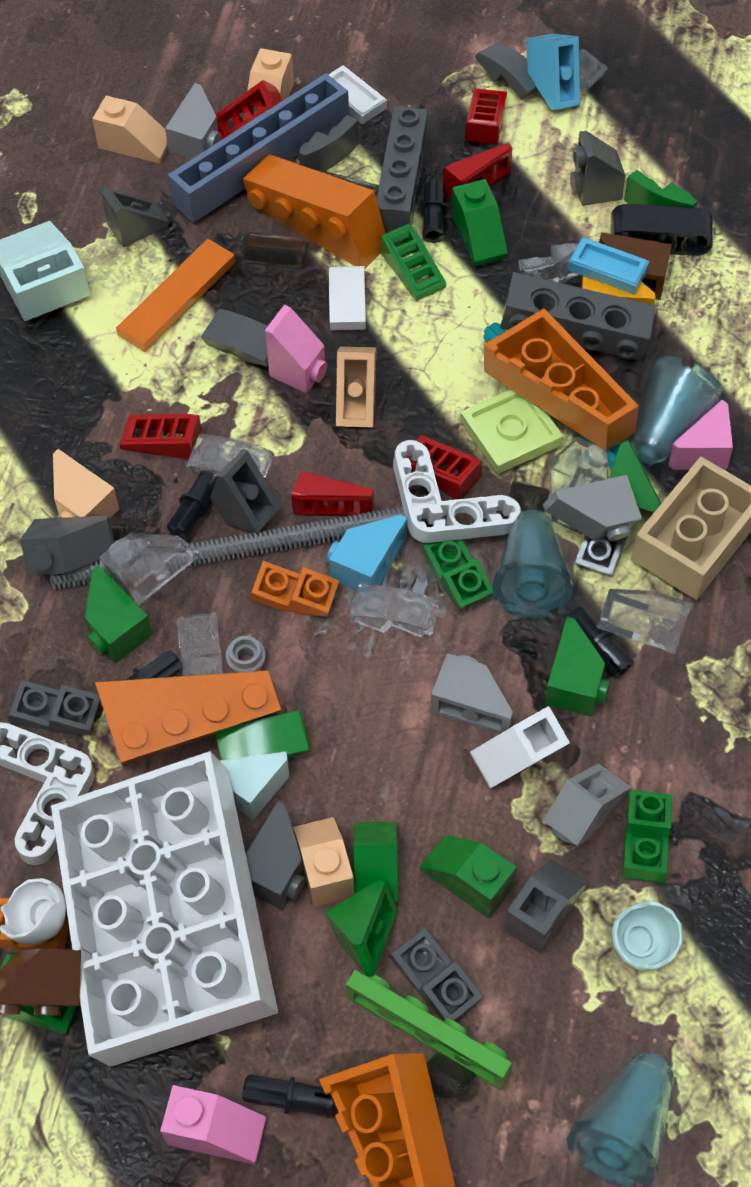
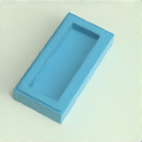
M582 237L568 261V270L635 294L648 271L650 261Z

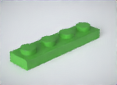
M354 970L345 984L348 1000L498 1090H502L510 1076L512 1062L506 1059L507 1054L501 1048L490 1042L485 1041L483 1044H480L467 1036V1030L459 1023L445 1018L444 1021L439 1020L429 1014L428 1007L417 998L409 995L402 998L392 992L390 985L378 975L365 976L359 971Z

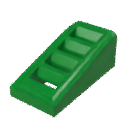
M406 224L382 235L381 254L415 301L446 288L444 277L411 224ZM413 254L412 256H409V257H407V258H405V259H402L403 257H405V256H407V255ZM421 265V267H419V268H417V269H414V270H412V271H409L410 269ZM429 275L430 277L422 282H415V280Z

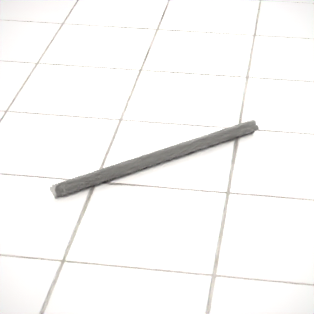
M396 507L395 510L393 508H390V510L386 509V513L384 510H381V513L380 511H376V513L374 511L371 513L367 512V516L365 513H362V516L361 514L353 515V519L351 516H348V519L346 516L343 519L338 517V520L334 518V523L332 519H329V523L328 520H324V523L322 520L319 523L315 521V526L313 522H310V526L308 523H305V526L300 524V526L296 525V530L292 525L291 530L289 526H286V530L284 527H281V530L277 528V533L275 529H272V534L269 529L267 534L265 530L262 531V534L260 531L257 534L253 532V537L251 533H248V538L246 534H243V538L241 534L238 535V538L234 535V541L232 536H229V541L227 537H224V542L222 538H219V542L217 539H214V542L211 539L210 545L205 540V546L203 541H200V546L198 542H195V546L193 543H190V547L189 544H186V549L182 544L181 550L176 545V551L174 546H171V551L169 547H166V551L162 548V553L160 549H157V554L153 549L152 555L147 550V556L145 551H142V556L140 552H137V556L133 553V558L131 554H128V559L124 554L123 560L118 555V561L116 556H113V561L111 557H108L109 562L104 558V563L102 560H99V564L96 561L94 565L91 563L89 566L86 565L65 574H50V581L53 589L56 590L57 586L59 589H62V585L63 588H66L67 585L71 587L72 584L73 587L77 584L80 586L82 583L85 585L86 580L90 584L92 569L98 565L114 580L115 575L117 579H120V574L122 578H125V574L129 577L130 573L131 576H134L135 573L136 576L140 573L143 575L144 569L146 574H148L149 569L151 573L154 572V569L158 572L159 568L160 571H163L164 568L166 571L168 570V565L170 570H172L173 564L175 569H177L178 564L180 568L183 567V564L184 567H187L188 563L189 566H192V561L195 566L197 565V560L199 565H201L202 560L204 564L207 563V559L209 563H211L212 559L213 562H216V557L218 561H221V556L224 561L226 560V555L228 560L231 558V555L235 559V553L237 558H240V553L242 557H245V552L247 556L250 555V551L254 555V550L258 555L259 549L261 554H264V548L266 553H268L269 548L271 552H273L274 547L278 551V546L280 550H283V545L285 550H287L288 544L290 549H292L293 544L297 548V543L299 547H302V542L304 546H307V541L310 546L312 540L313 544L316 545V539L319 544H321V539L323 543H326V538L330 542V537L335 541V536L339 541L340 535L343 537L347 529L397 515L405 516L403 507H400V510ZM421 519L422 522L426 520L427 525H429L427 519Z

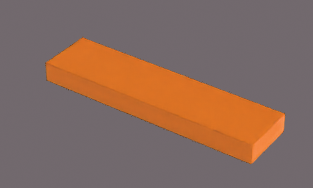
M207 239L116 327L118 336L146 352L236 263L235 254Z

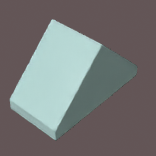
M286 752L220 761L229 771L236 809L252 820L256 818L290 777Z

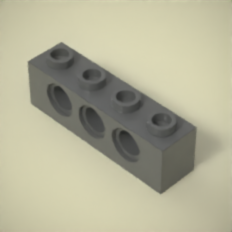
M394 106L377 194V203L385 233L406 224H413L428 137V109Z
M513 272L500 328L509 330L544 308L582 348L616 355L624 359L642 361L651 337L655 305Z

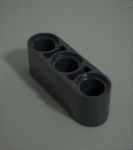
M622 204L616 206L611 212L610 234L671 244V255L700 256L708 253L713 247V218L708 210L702 208Z

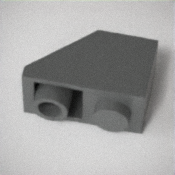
M580 131L578 147L573 148L575 171L570 173V184L573 193L578 192L582 206L622 200L626 175L617 150L588 131Z
M551 859L529 878L507 910L504 930L539 953H542L586 888L588 882Z

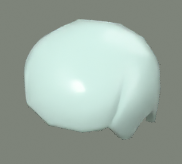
M646 901L626 908L618 915V919L615 920L611 930L612 948L622 963L639 971L656 970L669 964L676 957L683 943L682 924L672 909L655 901Z

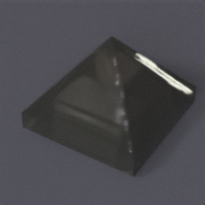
M516 480L512 481L509 497L517 501L521 508L520 522L538 527L542 526L545 515L543 504L549 498L550 489Z
M437 1052L426 1063L433 1094L436 1099L461 1096L477 1076L474 1072L441 1052Z

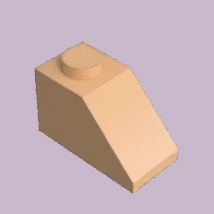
M260 48L250 71L248 90L260 81L265 80L278 89L282 100L288 98L294 85L292 54ZM256 106L252 107L254 113L258 112Z
M105 96L92 119L98 148L160 164L168 150L165 128L139 104Z
M339 347L337 351L336 426L373 427L377 348Z
M57 449L53 453L54 500L59 513L57 518L109 516L111 518L119 510L114 487L61 450Z
M334 817L293 827L313 908L345 900L355 894L354 878L344 841Z

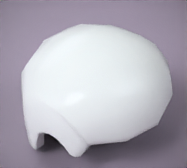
M45 878L26 880L14 889L8 902L1 906V911L5 917V925L0 926V932L22 945H42L56 936L63 927L66 916L65 897L61 888Z

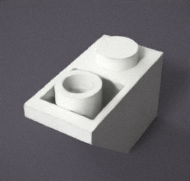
M548 706L469 753L488 787L491 789L558 751L570 742Z

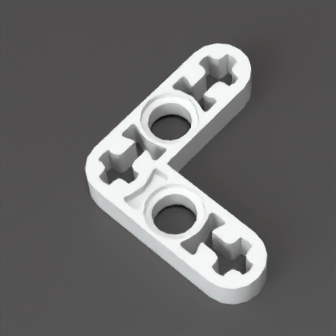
M414 440L404 441L397 446L393 459V469L405 517H407L408 530L416 540L424 543L505 535L515 530L520 518L521 508L513 498L497 495L441 501L427 448L422 443ZM406 456H411L413 461H417L415 472L411 473V463L409 458H405ZM413 485H421L428 490L429 494L424 497H417L411 494L408 488ZM496 511H502V514L508 516V519H502V516L496 514ZM458 513H467L474 518L475 522L471 525H462L456 521L454 516ZM443 516H446V517H447V519H446V526H445V519H442ZM421 519H427L429 524H433V527H427L426 523L422 522Z
M0 722V742L7 737L10 745L18 749L16 756L13 748L1 745L0 766L44 783L14 839L15 847L24 862L31 865L44 864L52 858L57 850L53 816H48L44 813L45 805L52 799L58 798L66 801L87 794L94 781V768L89 757L81 751L9 723ZM42 749L49 752L48 760L44 764L32 766L27 763L29 754L34 750ZM58 759H60L62 767L70 770H75L80 765L83 774H74L72 779H70L67 771L57 766ZM37 821H40L43 825H45L43 831L39 825V822ZM41 833L44 846H35L30 851L27 841H36Z

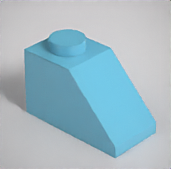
M547 34L526 38L528 74L550 109L559 110L580 105L579 37Z
M397 515L347 529L340 542L335 541L328 551L326 561L330 566V577L340 580L339 584L373 597L407 540V517Z

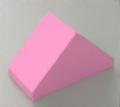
M721 400L673 443L668 463L669 467L673 470H690L701 456L722 469H728L733 443L729 409L725 401Z

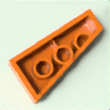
M270 154L243 178L247 198L251 206L350 264L364 266L365 270L381 253V237L386 233L374 190Z
M544 308L484 344L485 373L603 450L607 451L636 432L639 405Z
M268 670L95 682L121 766L214 736L217 732L243 723L278 715L281 711Z
M424 1053L391 1054L319 1079L325 1094H331L339 1111L335 1117L342 1133L349 1134L359 1156L355 1159L360 1174L362 1177H368L372 1187H456Z

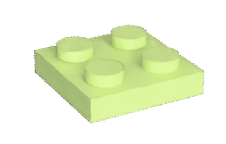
M511 389L460 412L461 423L497 475L563 445L564 436L549 415Z

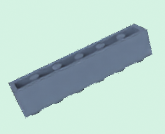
M325 73L168 174L172 204L193 223L245 190L243 178L268 154L289 161L298 155L303 143L309 142L317 131L328 135L333 126L338 125L346 115H349L348 90Z

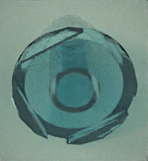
M677 356L658 358L653 366L637 421L636 432L631 442L639 460L651 465L655 462H664L671 454L673 443L720 402L723 396L720 395L723 390L722 385L703 367L694 364L692 369L680 365L683 358Z
M527 510L519 513L511 526L493 579V597L496 602L498 599L504 604V610L509 614L522 618H543L548 616L549 610L559 606L560 611L567 606L572 598L573 581L550 517L542 511Z
M651 1052L634 1055L573 1124L566 1138L568 1149L572 1155L577 1149L585 1157L582 1166L590 1173L619 1187H632L634 1182H644L643 1187H649L655 1180L659 1169L674 1082V1073L669 1067L668 1062L660 1055Z

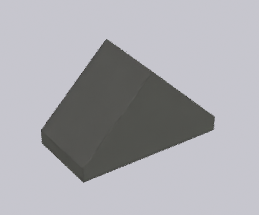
M106 186L100 191L107 225L123 247L167 228L170 223L154 200Z

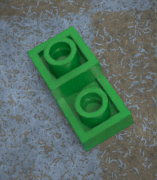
M636 170L627 177L624 201L628 204L697 208L698 201L690 193L682 190L673 182L662 189L654 180L649 179L639 170Z
M462 539L432 542L422 546L421 552L459 610L495 594V590L478 559H472Z
M302 711L258 719L215 733L221 760L286 752L287 758L312 751Z
M638 790L629 791L622 878L665 883L668 865V839L671 830L672 795Z

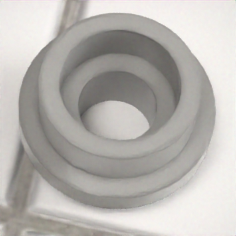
M241 636L234 639L228 646L225 658L229 669L234 673L259 671L266 661V653L263 645L258 640L250 636ZM246 654L253 657L246 661L239 660L241 656Z

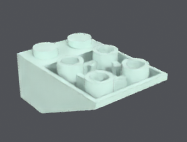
M51 221L0 239V276L24 321L91 296L84 266L71 243Z

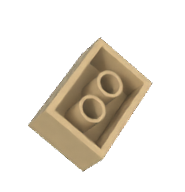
M700 456L636 534L631 560L695 600H698L751 533V485Z

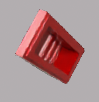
M262 80L219 111L216 116L221 140L283 101L278 89L274 85ZM256 106V109L258 111L256 113H254L252 107ZM242 112L244 113V116L246 118L244 122L240 115V113ZM231 118L236 127L233 130H231V127L228 122V120Z
M474 88L465 126V141L498 145L507 92Z
M507 143L445 167L443 169L444 192L452 198V187L486 179L488 185L491 186L511 172L512 146Z
M195 414L129 415L120 442V448L193 460L202 431L200 416ZM136 427L143 428L139 438H133ZM150 430H156L154 437H148ZM169 432L168 437H163V433ZM177 434H183V436L177 437Z
M420 435L416 441L422 443L427 448L430 459L434 456L438 458L432 465L438 489L456 500L462 499L482 476V461L470 454ZM406 456L405 458H409L411 463V472H415L417 461H413L411 456ZM444 463L448 464L449 466L444 471L440 469ZM455 470L460 472L457 476L452 474Z
M300 471L291 495L293 514L357 516V514H361L362 516V513H365L367 516V512L375 511L374 490L372 488Z

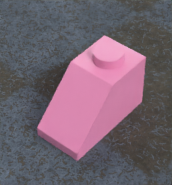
M284 305L265 329L269 375L274 379L308 393L315 382H320L327 371L328 364L325 362L324 344L291 307Z
M172 1085L160 1132L167 1146L256 1165L267 1117L220 1095Z

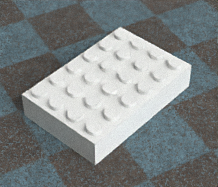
M211 751L51 806L72 949L81 950L80 1002L89 1056L112 1067L278 1013L229 771Z

